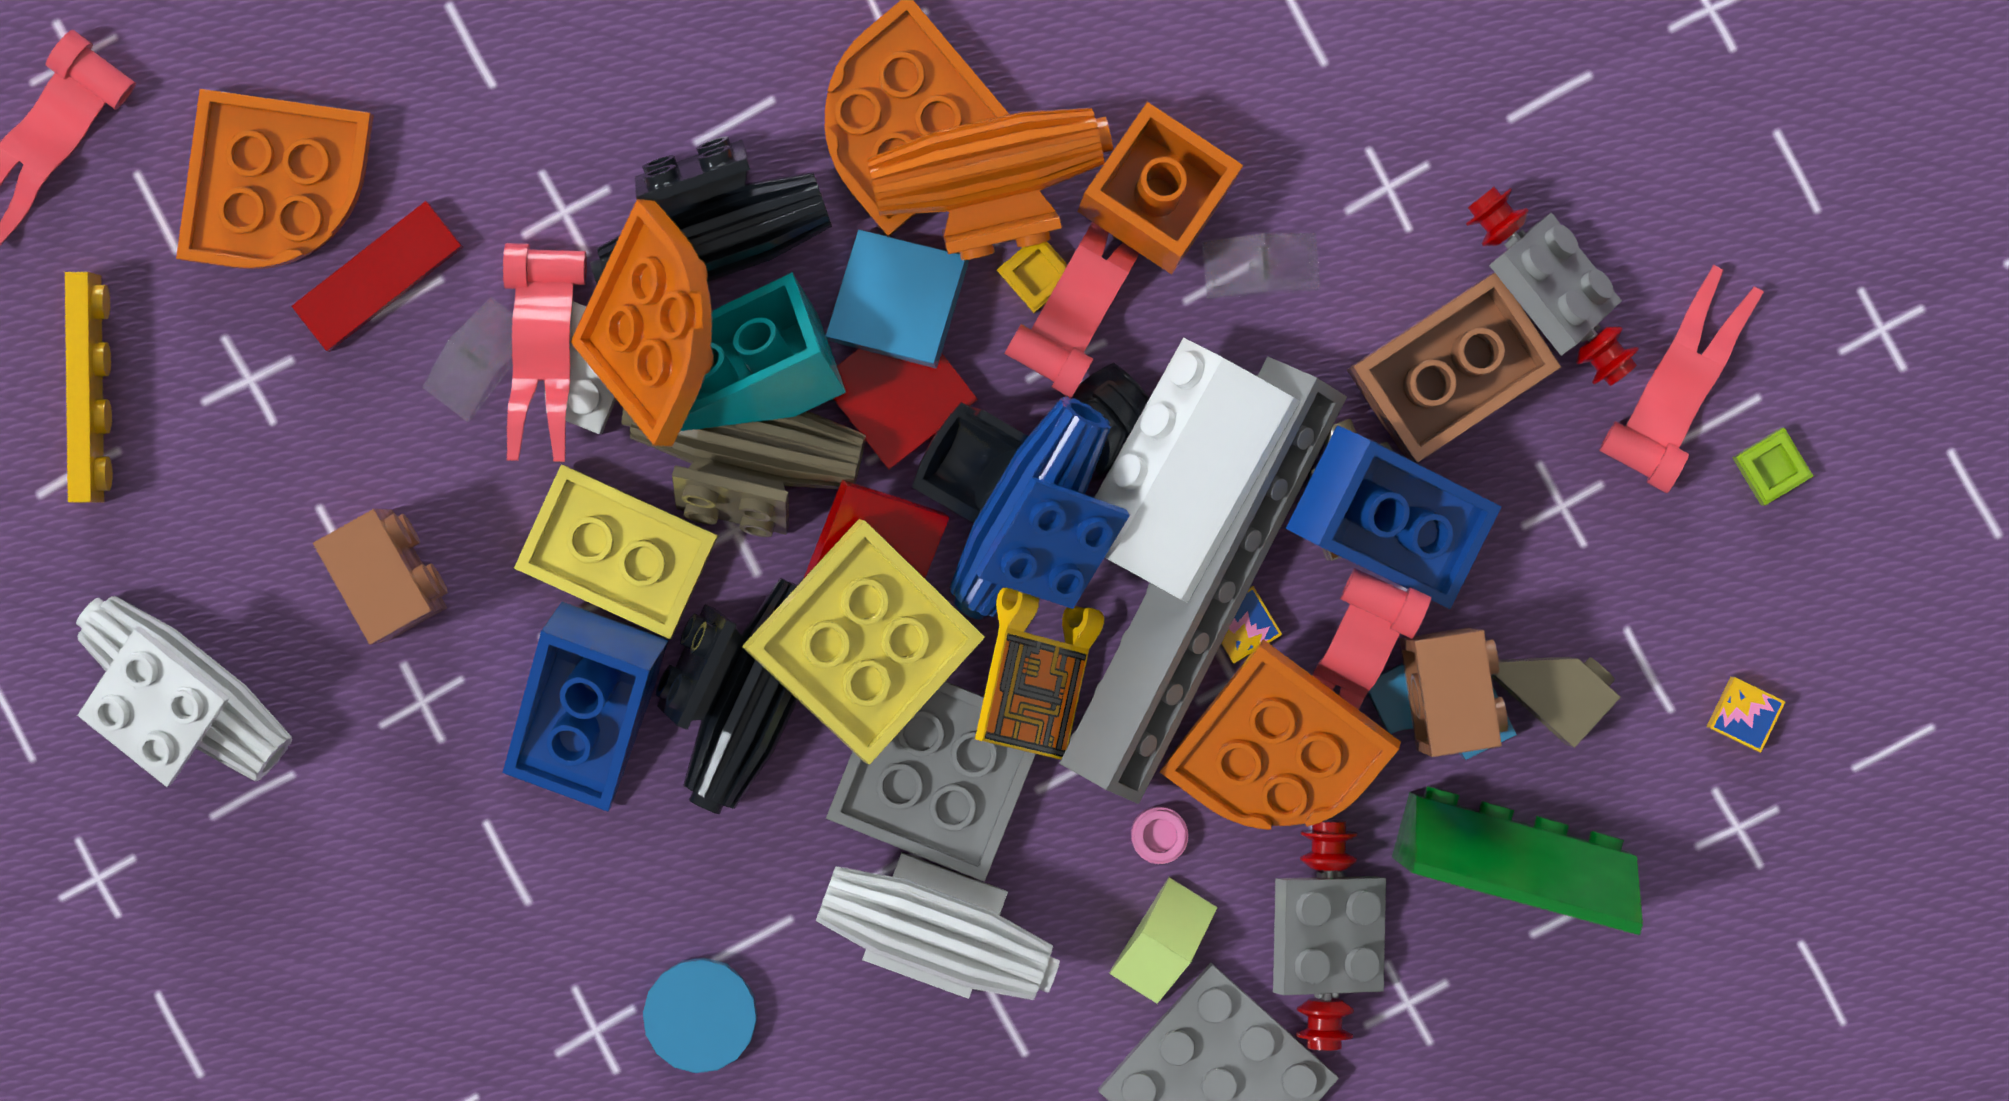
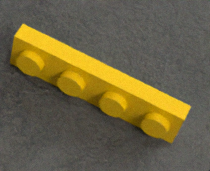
M65 272L68 502L73 503L104 502V491H110L113 480L112 462L109 456H104L103 434H109L112 426L111 404L108 399H103V376H109L111 351L108 342H102V319H108L110 315V293L107 285H101V275L90 272Z

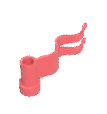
M505 243L503 256L504 288L515 289L512 319L513 377L507 413V461H519L528 408L536 392L538 382L544 381L553 462H565L566 410L571 376L570 324L574 285H586V251L530 250L529 244Z

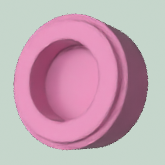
M1154 806L1145 809L1136 817L1131 828V840L1136 852L1144 860L1154 864H1166L1176 860L1184 852L1188 843V829L1185 821L1176 811L1164 806Z

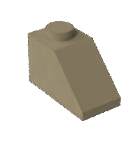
M1573 657L1499 660V674L1491 675L1499 685L1559 740L1573 748L1581 742L1621 698L1609 687L1615 681V678L1591 657L1585 663Z

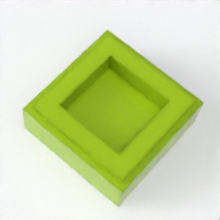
M1785 428L1776 430L1732 457L1761 506L1769 504L1813 477L1812 472Z

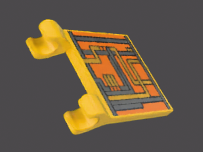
M1004 587L999 591L996 601L1000 627L975 740L1061 760L1069 744L1089 649L1103 629L1104 615L1100 610L1093 608L1084 609L1075 606L1072 609L1067 607L1062 617L1065 643L1033 635L1024 631L1038 610L1039 598Z

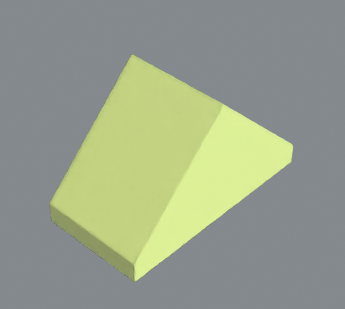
M1168 877L1109 974L1158 1004L1191 963L1217 910V906Z

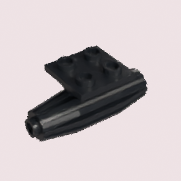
M728 136L716 138L696 147L698 155L678 162L674 155L650 161L642 166L644 173L635 176L636 199L656 201L693 246L698 258L706 266L707 282L770 261L832 227L814 173L745 184L747 170L750 169L743 140L731 143ZM619 236L597 247L600 259L590 262L596 284L604 271Z
M780 578L742 634L736 629L737 624L707 604L704 605L700 615L694 613L687 621L682 632L680 644L685 647L676 667L669 665L657 686L656 696L661 698L657 707L677 726L688 730L692 721L701 720L683 786L693 791L689 798L690 802L715 814H720L723 806L732 809L736 808L773 754L798 701L793 694L742 647L798 586L783 578Z

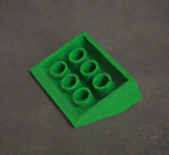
M1431 786L1426 787L1424 796L1409 792L1392 858L1411 873L1640 935L1643 918L1637 856L1622 850L1623 839L1595 831L1590 832L1588 841L1567 835L1568 824L1536 816L1534 826L1512 820L1514 809L1486 801H1481L1479 811L1457 805L1459 794Z

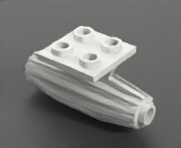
M116 596L109 597L107 601H103L100 598L94 599L78 617L76 624L82 628L78 634L79 642L106 672L77 716L166 787L173 784L195 749L255 782L261 780L264 775L266 776L287 751L288 746L292 742V736L250 689L173 627Z
M902 852L893 877L836 866L816 919L822 925L865 948L863 961L968 999L972 989L1034 1000L1038 990L1049 993L1060 960L1050 957L1053 945L1000 916L1008 891Z

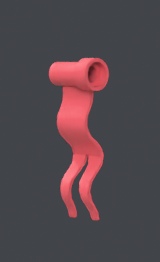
M73 29L60 39L47 58L45 65L55 74L45 86L38 101L26 117L0 142V186L19 162L24 164L18 176L13 198L0 221V246L25 218L46 179L80 144L105 104L107 103L117 110L127 100L136 85V82L92 51V43Z
M1093 222L1032 329L1021 324L1004 353L1053 381L1054 383L1051 387L1069 398H1072L1094 359L1085 354L1084 351L1140 254L1125 243H1122L1107 260L1102 258L1109 233Z
M1715 265L1712 266L1691 302L1673 342L1647 383L1626 426L1615 421L1599 449L1600 452L1647 476L1648 484L1666 494L1675 484L1689 457V454L1679 449L1701 404L1723 371L1745 323L1764 293L1761 289L1753 286L1751 291L1719 329L1702 355L1697 353L1704 321L1723 269Z
M1354 568L1340 600L1350 605L1327 652L1317 664L1312 676L1331 690L1336 685L1340 686L1339 696L1359 710L1368 691L1378 680L1399 635L1402 634L1411 639L1415 636L1428 610L1431 597L1411 587L1406 592Z

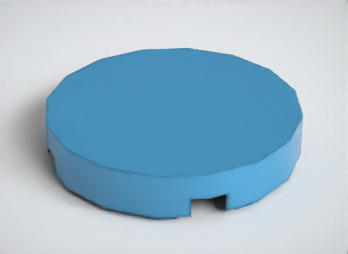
M708 958L683 960L663 972L648 991L643 1010L645 1035L656 1054L674 1068L693 1073L717 1071L737 1060L751 1042L757 1021L755 996L743 977L728 964Z

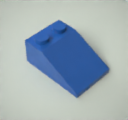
M1337 425L1286 529L1407 589L1411 587L1430 596L1431 601L1451 609L1502 506L1363 436Z
M561 602L541 630L502 773L609 812L654 691L668 640Z

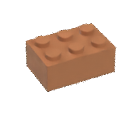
M1494 272L1348 368L1347 372L1402 455L1418 463L1561 368V366L1519 302Z

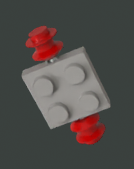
M1495 186L1467 207L1474 217L1466 223L1467 226L1480 223L1487 233L1482 241L1483 246H1498L1506 239L1508 240L1504 244L1507 250L1489 266L1560 355H1563L1580 341L1583 343L1588 340L1579 348L1576 363H1592L1597 370L1592 380L1593 384L1604 379L1609 386L1614 385L1637 366L1631 357L1639 348L1624 349L1618 342L1623 330L1621 326L1605 327L1596 333L1601 328L1599 323L1622 302L1614 292L1611 281L1602 271L1594 267L1578 247L1574 234L1567 227L1561 225L1552 213L1535 224L1526 233L1523 229L1517 233L1516 231L1525 224L1528 209L1524 208L1515 211L1507 202L1512 192L1511 188L1500 194Z
M1327 819L1312 825V830H1303L1300 833L1312 840V851L1300 856V860L1311 869L1323 871H1317V877L1275 878L1273 993L1280 995L1314 994L1316 998H1310L1297 1007L1298 1012L1308 1016V1028L1298 1031L1296 1036L1308 1039L1307 1048L1333 1051L1342 1049V1040L1353 1039L1352 1033L1342 1029V1018L1354 1013V1009L1343 1000L1336 999L1339 998V993L1384 991L1386 878L1378 876L1341 877V872L1337 871L1346 870L1357 862V858L1346 853V841L1358 836V833L1346 831V821Z

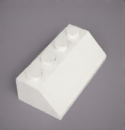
M1183 337L1095 496V499L1124 508L1130 514L1105 558L1188 603L1300 401L1227 359Z

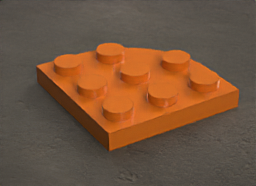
M900 0L853 41L837 64L827 90L824 128L828 150L841 180L883 232L890 237L916 214L879 215L867 159L931 132L1010 114L914 0Z
M200 89L176 259L240 269H268L295 262L322 247L341 229L359 199L366 174L374 115L368 112Z
M637 199L570 342L654 446H673L697 397L704 375L710 371L713 363V352L710 347L712 312L707 285V269L704 262L698 258L689 240L657 202Z
M1262 639L1163 763L1160 773L1204 806L1230 821L1266 830H1272L1273 826H1292L1298 824H1306V827L1332 818L1355 802L1400 748L1401 741Z

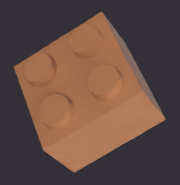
M372 509L313 542L315 549L369 645L387 642L447 609L442 596L447 594L448 590L442 577L432 563L427 566L422 564L413 548L420 544L415 529L405 514L397 516L392 509Z
M1472 628L1416 635L1412 639L1408 637L1399 638L1416 750L1431 757L1502 746L1500 732L1508 731V719L1503 698H1494L1491 675L1499 674V660L1494 640L1485 641L1484 630Z

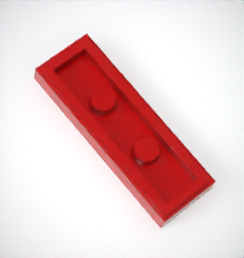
M425 201L291 307L323 348L330 352L456 254L463 246L429 202Z

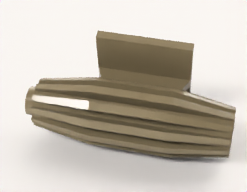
M623 409L621 422L622 425L630 427L631 439L691 463L688 468L675 465L672 474L676 509L684 511L686 518L703 524H716L718 519L740 524L739 528L742 531L759 537H771L773 532L787 535L789 527L788 491H785L784 486L839 489L842 480L856 484L866 442L865 434L810 411L789 418L680 431L673 446H654L625 409Z

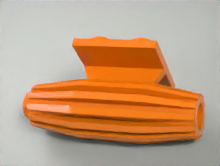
M1092 108L1026 111L931 132L868 158L867 163L880 216L949 212L945 229H941L948 254L959 252L961 260H969L993 254L995 252L993 244L1014 239L1016 240L1017 247H1026L1051 240L1050 231L1062 228L1060 217L1052 204L1048 202L1040 191L1104 165L1103 153L1113 151V144L1106 116L1095 119Z

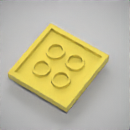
M858 519L742 647L862 761L870 765L985 637L865 520Z

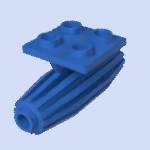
M1061 398L1020 445L971 528L949 587L951 588L950 592L956 597L954 600L955 606L965 615L978 620H982L987 615L996 617L998 615L996 609L997 596L1004 587L1073 609L1128 520L1130 514L1126 509L1084 495L1111 428L1108 419H1105L1099 411L1094 410L1090 405L1084 404L1075 398Z

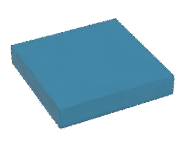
M858 229L826 338L830 342L937 369L969 260H961L960 254H948L944 250Z

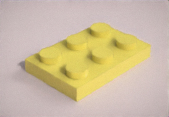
M561 464L514 569L661 636L672 639L719 535Z

